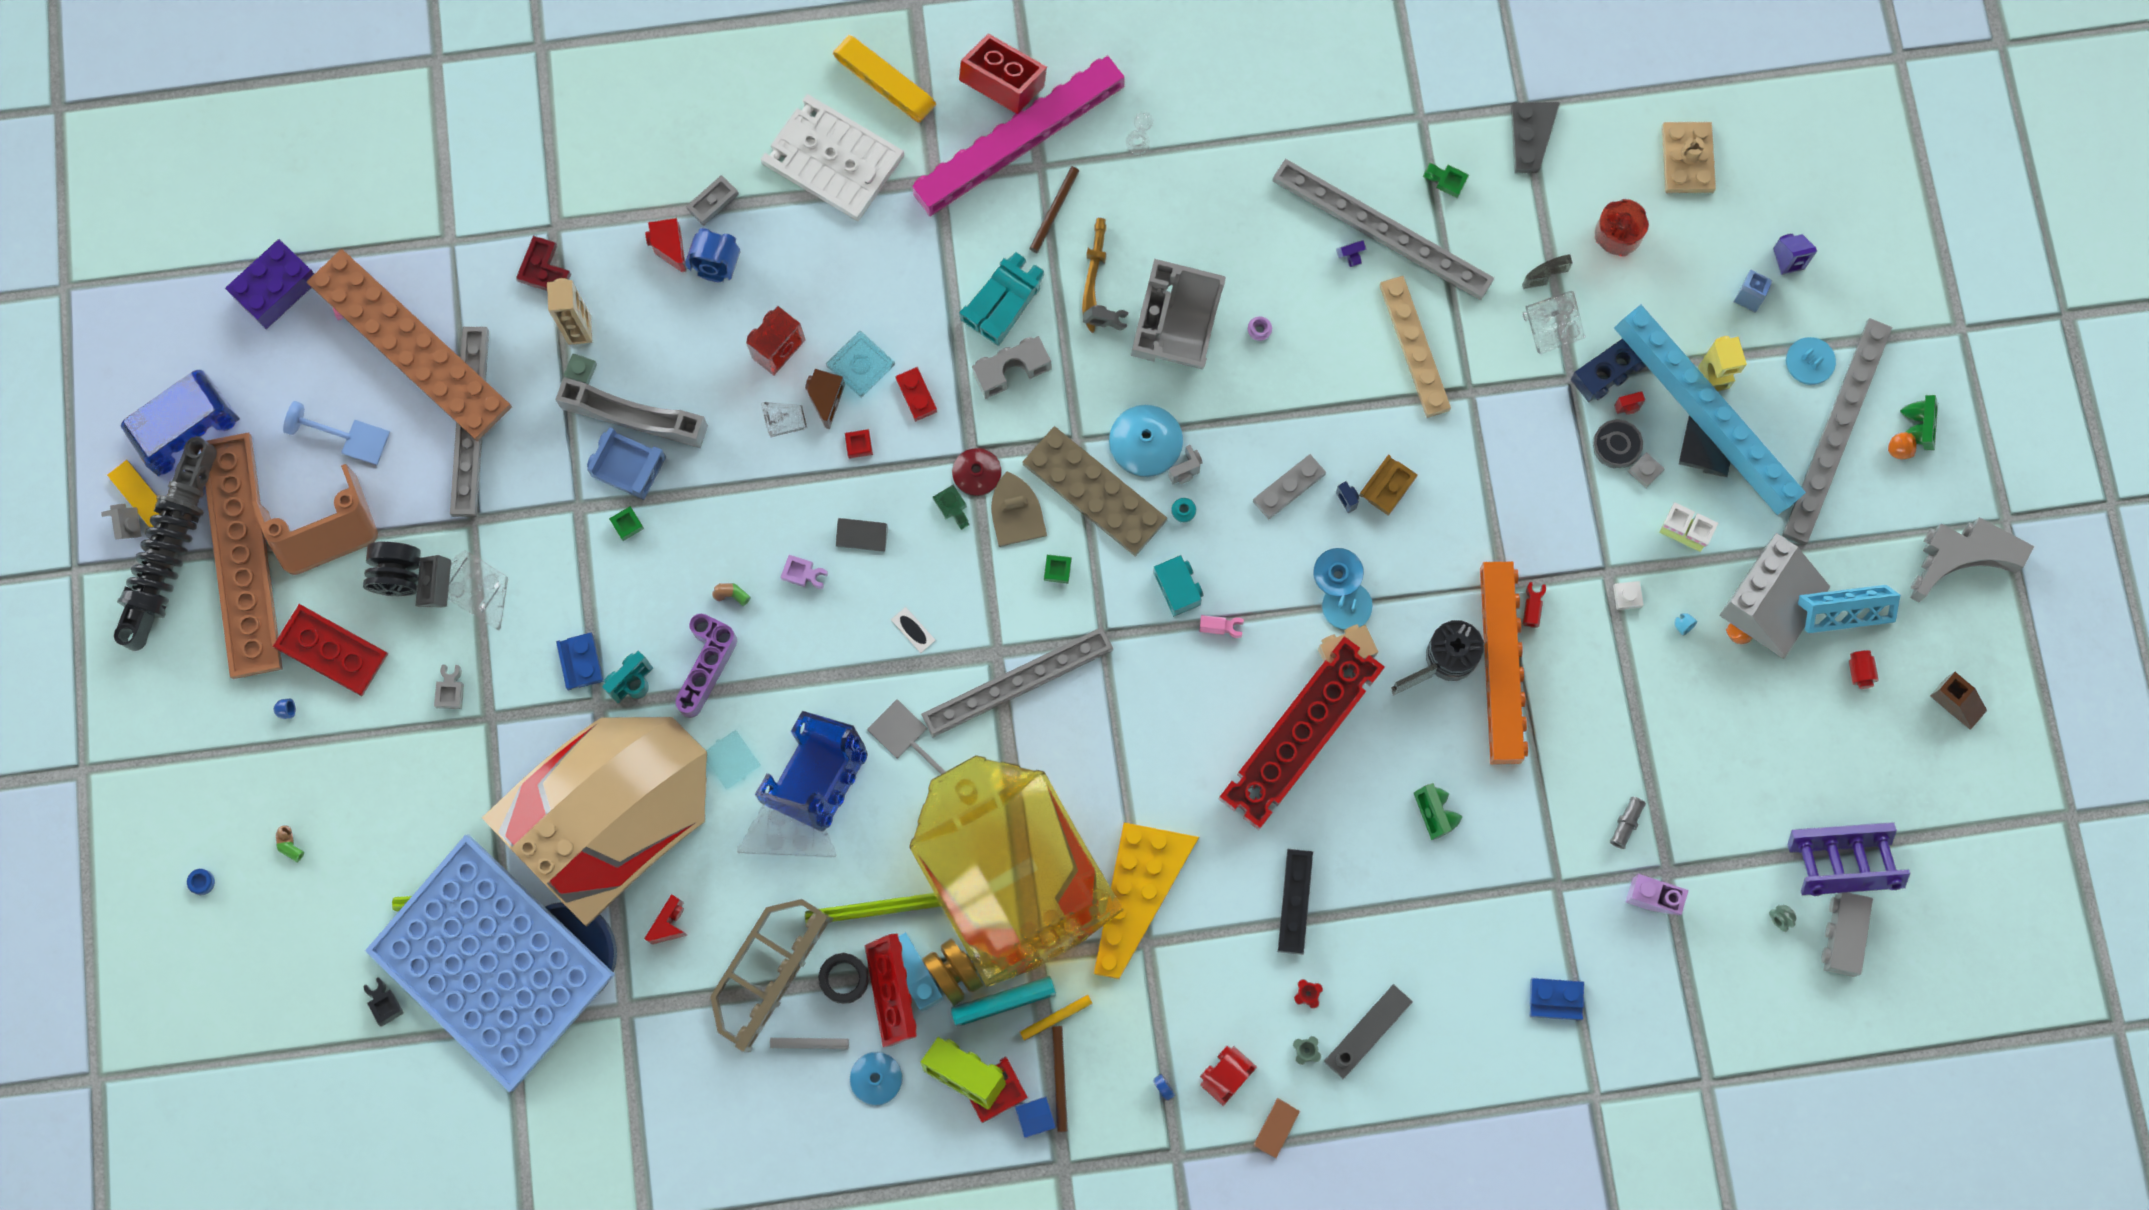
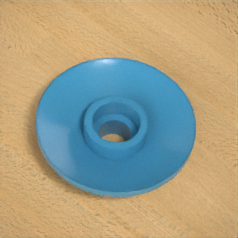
M1332 548L1323 552L1318 557L1314 565L1313 575L1317 586L1324 593L1334 597L1350 595L1358 589L1363 580L1364 570L1360 559L1353 552L1344 548ZM1339 571L1342 573V577L1335 578L1333 573Z
M868 1053L859 1058L851 1070V1088L854 1094L867 1104H885L892 1100L901 1088V1069L898 1063L885 1053ZM873 1073L880 1075V1080L877 1083H873L870 1079Z

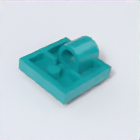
M639 651L635 654H629L623 660V666L617 672H611L604 680L605 684L602 688L617 704L627 695L639 699L648 692L649 685L644 677L653 667ZM633 681H641V686L637 690H630V684Z

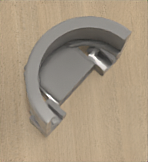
M1154 259L1131 356L1153 362L1157 358L1197 369H1204L1209 340L1226 277ZM1170 285H1173L1171 293L1166 291Z

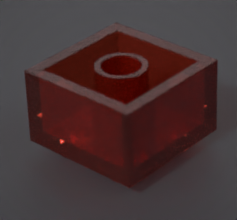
M777 306L773 311L770 310L764 316L763 323L757 329L754 328L748 334L746 344L752 359L775 376L806 339L800 322Z

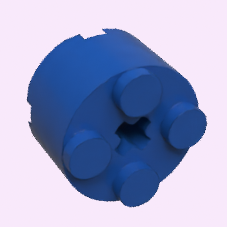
M700 228L693 237L685 261L686 267L690 271L692 268L698 271L697 276L713 282H723L724 278H728V281L731 280L740 255V248L735 243L736 238L730 234L720 235L713 233L709 229Z

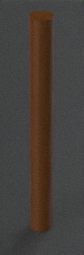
M1070 167L1029 248L1031 251L1039 252L1079 173V169L1076 167Z
M1052 1026L1057 1133L1068 1132L1062 1026Z

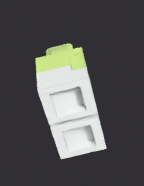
M1674 502L1659 533L1701 552L1703 547L1709 544L1718 522L1699 513L1693 518L1694 511Z

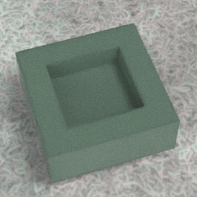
M573 353L564 377L589 385L597 363L595 360Z

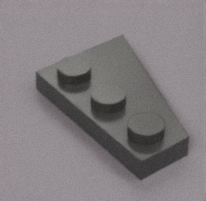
M1560 102L1512 103L1514 173H1539Z

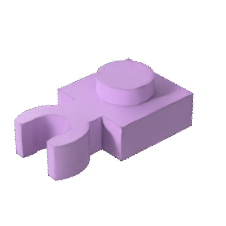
M789 555L781 579L805 587L807 581H810L814 587L823 589V583L816 581V578L819 575L827 577L828 572L823 568L813 570V562Z

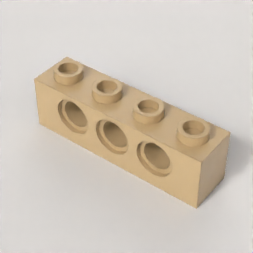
M559 278L554 280V282H547L548 311L568 345L592 343L591 314L573 281Z

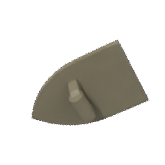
M1006 471L994 490L991 504L992 519L999 547L1047 536L1041 507L1035 493L1021 478Z

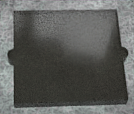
M1433 664L1395 682L1394 686L1391 687L1393 696L1432 678L1437 672V665Z

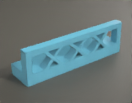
M1887 585L1799 595L1798 605L1807 611L1805 631L1815 633L1896 622L1901 595ZM1890 605L1888 615L1880 616L1878 614L1885 606ZM1864 608L1870 610L1863 618L1858 619L1856 617ZM1842 611L1848 612L1841 621L1835 620ZM1816 614L1826 615L1819 624H1815Z

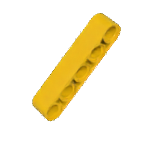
M848 35L833 51L834 57L842 65L916 122L921 123L936 106V102L929 94L852 35Z

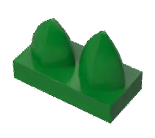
M1925 395V401L1911 403L1902 408L1900 412L1910 419L1923 422V424L1915 425L1905 432L1911 433L1915 437L1916 444L1923 445L1924 450H1935L1938 401L1936 395Z
M1434 783L1425 785L1413 792L1431 840L1446 835L1459 825L1463 816L1443 809V805L1449 797L1448 792L1435 787Z

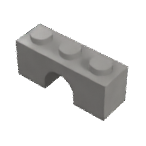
M1039 336L1035 338L1028 337L1019 343L1020 345L1013 348H1003L997 355L991 358L984 357L975 362V365L972 366L973 375L985 399L1007 390V381L1004 373L1010 367L1017 366L1023 368L1029 379L1052 369L1051 360Z

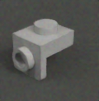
M1191 445L1185 448L1188 461L1169 468V478L1172 484L1177 482L1179 484L1186 483L1194 475L1200 473L1202 459L1197 450L1193 451Z
M126 504L111 505L110 510L101 512L102 517H112L115 539L141 537L137 507L126 508Z

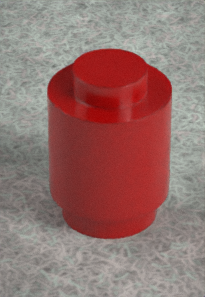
M1863 650L1851 653L1849 667L1853 685H1858L1859 689L1874 687V683L1879 681L1875 657L1871 655V651Z

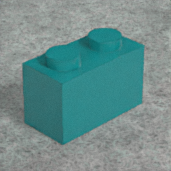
M1179 555L1154 566L1153 574L1173 617L1201 606V597L1204 594L1199 583L1194 584L1191 575L1194 573L1188 560L1184 562L1182 556Z

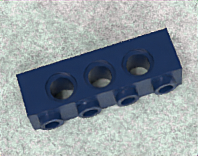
M1622 338L1576 370L1571 381L1589 403L1594 398L1600 400L1609 393L1608 389L1614 384L1617 387L1629 378L1628 374L1633 371L1638 373L1646 365ZM1616 359H1624L1627 362V365H1620ZM1597 372H1604L1608 379H1601Z

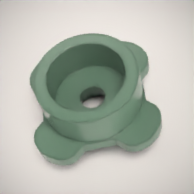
M1778 905L1776 910L1772 909L1769 911L1773 923L1782 931L1786 932L1789 930L1788 927L1793 928L1795 926L1796 915L1789 906Z
M1311 1036L1305 1040L1296 1039L1293 1042V1047L1297 1053L1295 1060L1298 1064L1303 1065L1307 1061L1318 1062L1321 1059L1317 1046L1319 1041L1316 1037ZM1305 1048H1308L1310 1050L1309 1053H1306L1304 1051Z

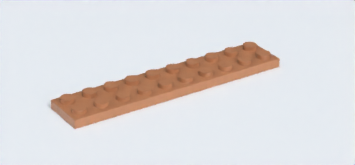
M342 248L307 281L313 290L476 441L485 435L512 408L509 402Z
M248 432L207 440L217 451V456L213 462L205 487L230 678L237 679L282 670L281 652L272 647L278 638V629L266 539L252 505V501L255 500L261 504L252 435Z

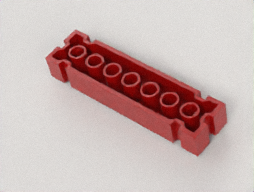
M1345 636L1330 654L1334 658L1332 663H1329L1327 660L1323 662L1239 770L1237 776L1241 780L1238 784L1231 781L1218 798L1234 812L1238 807L1245 811L1243 819L1257 830H1260L1273 813L1268 807L1272 803L1276 806L1280 804L1363 697L1366 690L1362 686L1365 683L1371 686L1385 668V666L1370 655L1366 659L1362 658L1357 654L1360 647ZM1345 668V671H1347L1348 668L1352 669L1353 672L1351 675L1354 678L1351 679L1350 676L1348 677V679L1343 676L1344 671L1342 669ZM1255 787L1258 788L1261 798L1258 800L1256 797L1254 800L1249 797L1251 793L1248 791L1250 788L1253 790Z

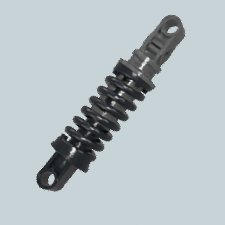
M192 437L186 442L181 459L176 466L173 480L168 484V494L166 496L157 495L154 512L160 515L150 517V523L154 527H149L145 530V535L149 539L141 541L140 547L145 552L136 554V560L140 564L131 567V573L136 577H130L126 580L128 587H124L120 598L117 600V603L124 606V609L114 631V640L119 645L132 651L141 650L146 645L155 617L165 618L166 606L162 604H168L169 599L159 594L161 590L172 592L174 587L165 583L164 580L166 577L174 580L178 579V573L172 570L174 566H183V561L177 559L178 554L186 555L188 552L187 548L182 547L183 541L190 543L193 539L192 536L186 534L187 530H195L197 528L196 523H198L204 513L197 505L199 499L203 498V489L209 479V473L216 459L217 451L213 445L201 437ZM133 633L132 638L128 641L129 636Z

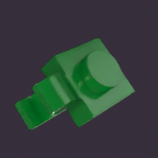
M1429 163L1423 177L1430 181H1438L1437 189L1458 198L1469 174L1450 165H1447L1446 169L1443 170L1435 164Z

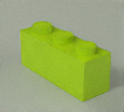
M937 1037L920 1061L925 1073L988 1110L1006 1085L1000 1068L993 1064L989 1066L984 1064L975 1053L970 1051L966 1053L960 1050L959 1045L950 1039L945 1041Z

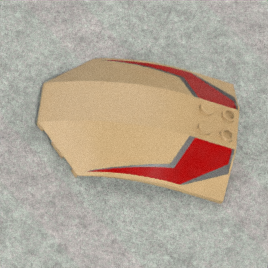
M673 717L600 718L542 761L494 805L482 819L585 926H588L652 864L689 833L705 823L707 751Z

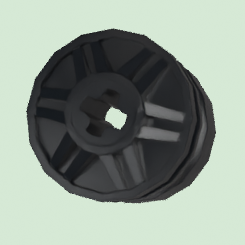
M373 542L368 544L366 563L374 568L365 570L364 575L367 578L363 581V588L369 592L385 596H410L416 594L417 585L415 582L418 581V575L411 572V570L419 568L421 550L415 546L398 542Z
M1451 620L1443 623L1435 630L1427 646V664L1437 677L1446 681L1464 679L1478 665L1484 652V641L1480 632L1472 624L1462 620ZM1454 644H1458L1459 652L1454 651Z

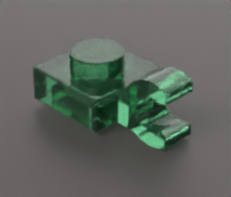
M954 485L932 497L945 519L952 516L961 530L969 526V520L962 511L967 507L966 503Z

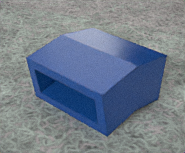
M1046 1097L1015 1107L1024 1138L1056 1128Z

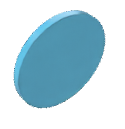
M1806 337L1797 340L1791 345L1786 355V365L1789 373L1796 380L1804 384L1815 385L1826 381L1832 375L1836 366V358L1832 348L1826 342L1818 338Z
M1361 585L1355 592L1347 596L1334 597L1325 594L1322 602L1325 618L1332 626L1340 630H1345L1356 624L1359 627L1363 626L1369 620L1373 607L1370 594Z

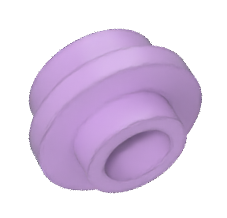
M1255 317L1249 322L1248 334L1254 340L1263 341L1271 335L1272 325L1267 318ZM1260 326L1263 327L1264 331L1259 333L1255 328Z

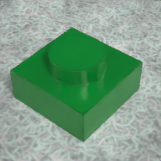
M631 506L609 518L622 541L644 529Z
M1047 554L1044 581L1069 584L1072 557Z

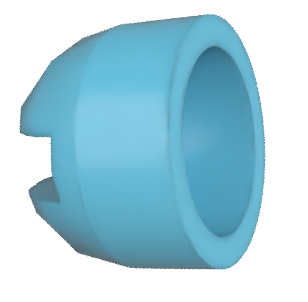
M1682 613L1680 618L1677 617L1674 623L1677 630L1682 635H1686L1696 626L1698 621L1690 614Z

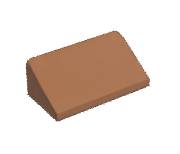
M1277 1098L1253 1146L1277 1158L1300 1111Z

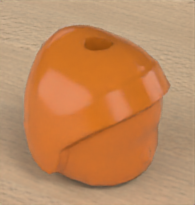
M1908 432L1894 435L1888 445V452L1897 459L1912 458L1915 456L1917 449L1915 437Z
M1731 623L1726 629L1730 639L1737 644H1746L1753 639Z

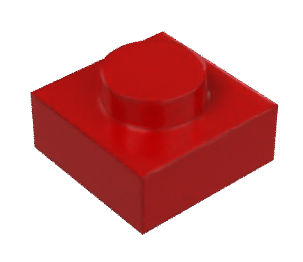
M1641 391L1619 397L1614 405L1617 414L1625 412L1626 415L1638 412L1645 402L1644 394Z

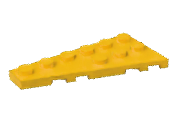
M1123 823L1094 970L1095 975L1120 979L1199 837Z

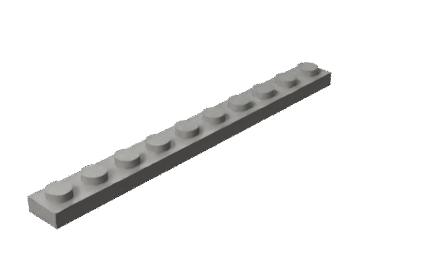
M1287 159L1284 160L1273 177L1274 183L1479 300H1482L1494 280V277Z
M1871 318L1867 320L1801 487L1806 493L1794 503L1782 534L1783 537L1802 545L1808 543L1891 333V326Z

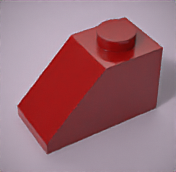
M677 218L648 222L649 231L645 232L647 245L652 246L657 256L679 271L686 272L681 227Z

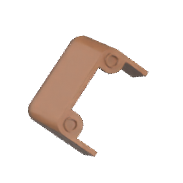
M346 464L341 465L349 488L340 491L334 498V506L337 513L294 531H290L288 524L284 520L279 518L271 519L269 511L257 500L252 501L265 539L282 568L289 574L297 575L367 547L368 544L376 541L378 531L357 475Z

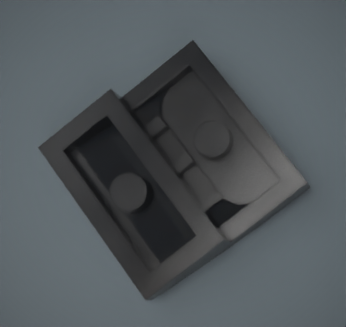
M1689 416L1678 465L1703 469V473L1728 477L1731 462L1692 417Z

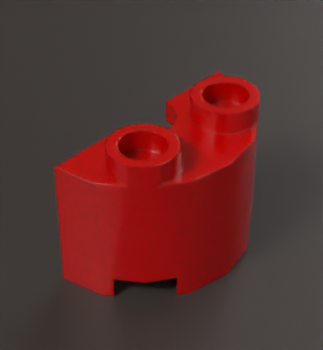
M1228 1045L1217 1056L1221 1061L1214 1068L1209 1065L1200 1076L1203 1079L1200 1086L1222 1106L1227 1103L1257 1068L1235 1046L1230 1048Z

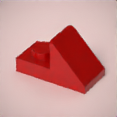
M671 894L644 939L653 945L687 936L685 932L671 925L673 920L677 921L684 910L682 905L684 902Z

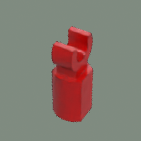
M1529 582L1526 587L1529 599H1526L1522 625L1538 628L1540 626L1543 606L1541 598L1546 592V585L1542 584L1540 592L1536 593L1532 590L1533 582Z

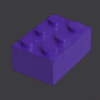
M278 239L229 283L225 289L265 329H268L311 289L307 281L314 275V272Z

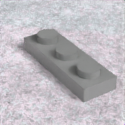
M1309 454L1253 499V503L1269 520L1325 476L1326 471Z

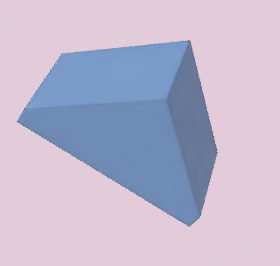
M1750 269L1734 302L1756 313L1768 293L1772 280Z

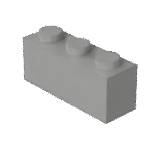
M1848 892L1838 893L1835 897L1831 898L1829 912H1832L1831 922H1828L1825 931L1828 944L1827 948L1823 949L1821 962L1824 963V971L1852 977L1862 974L1873 898Z

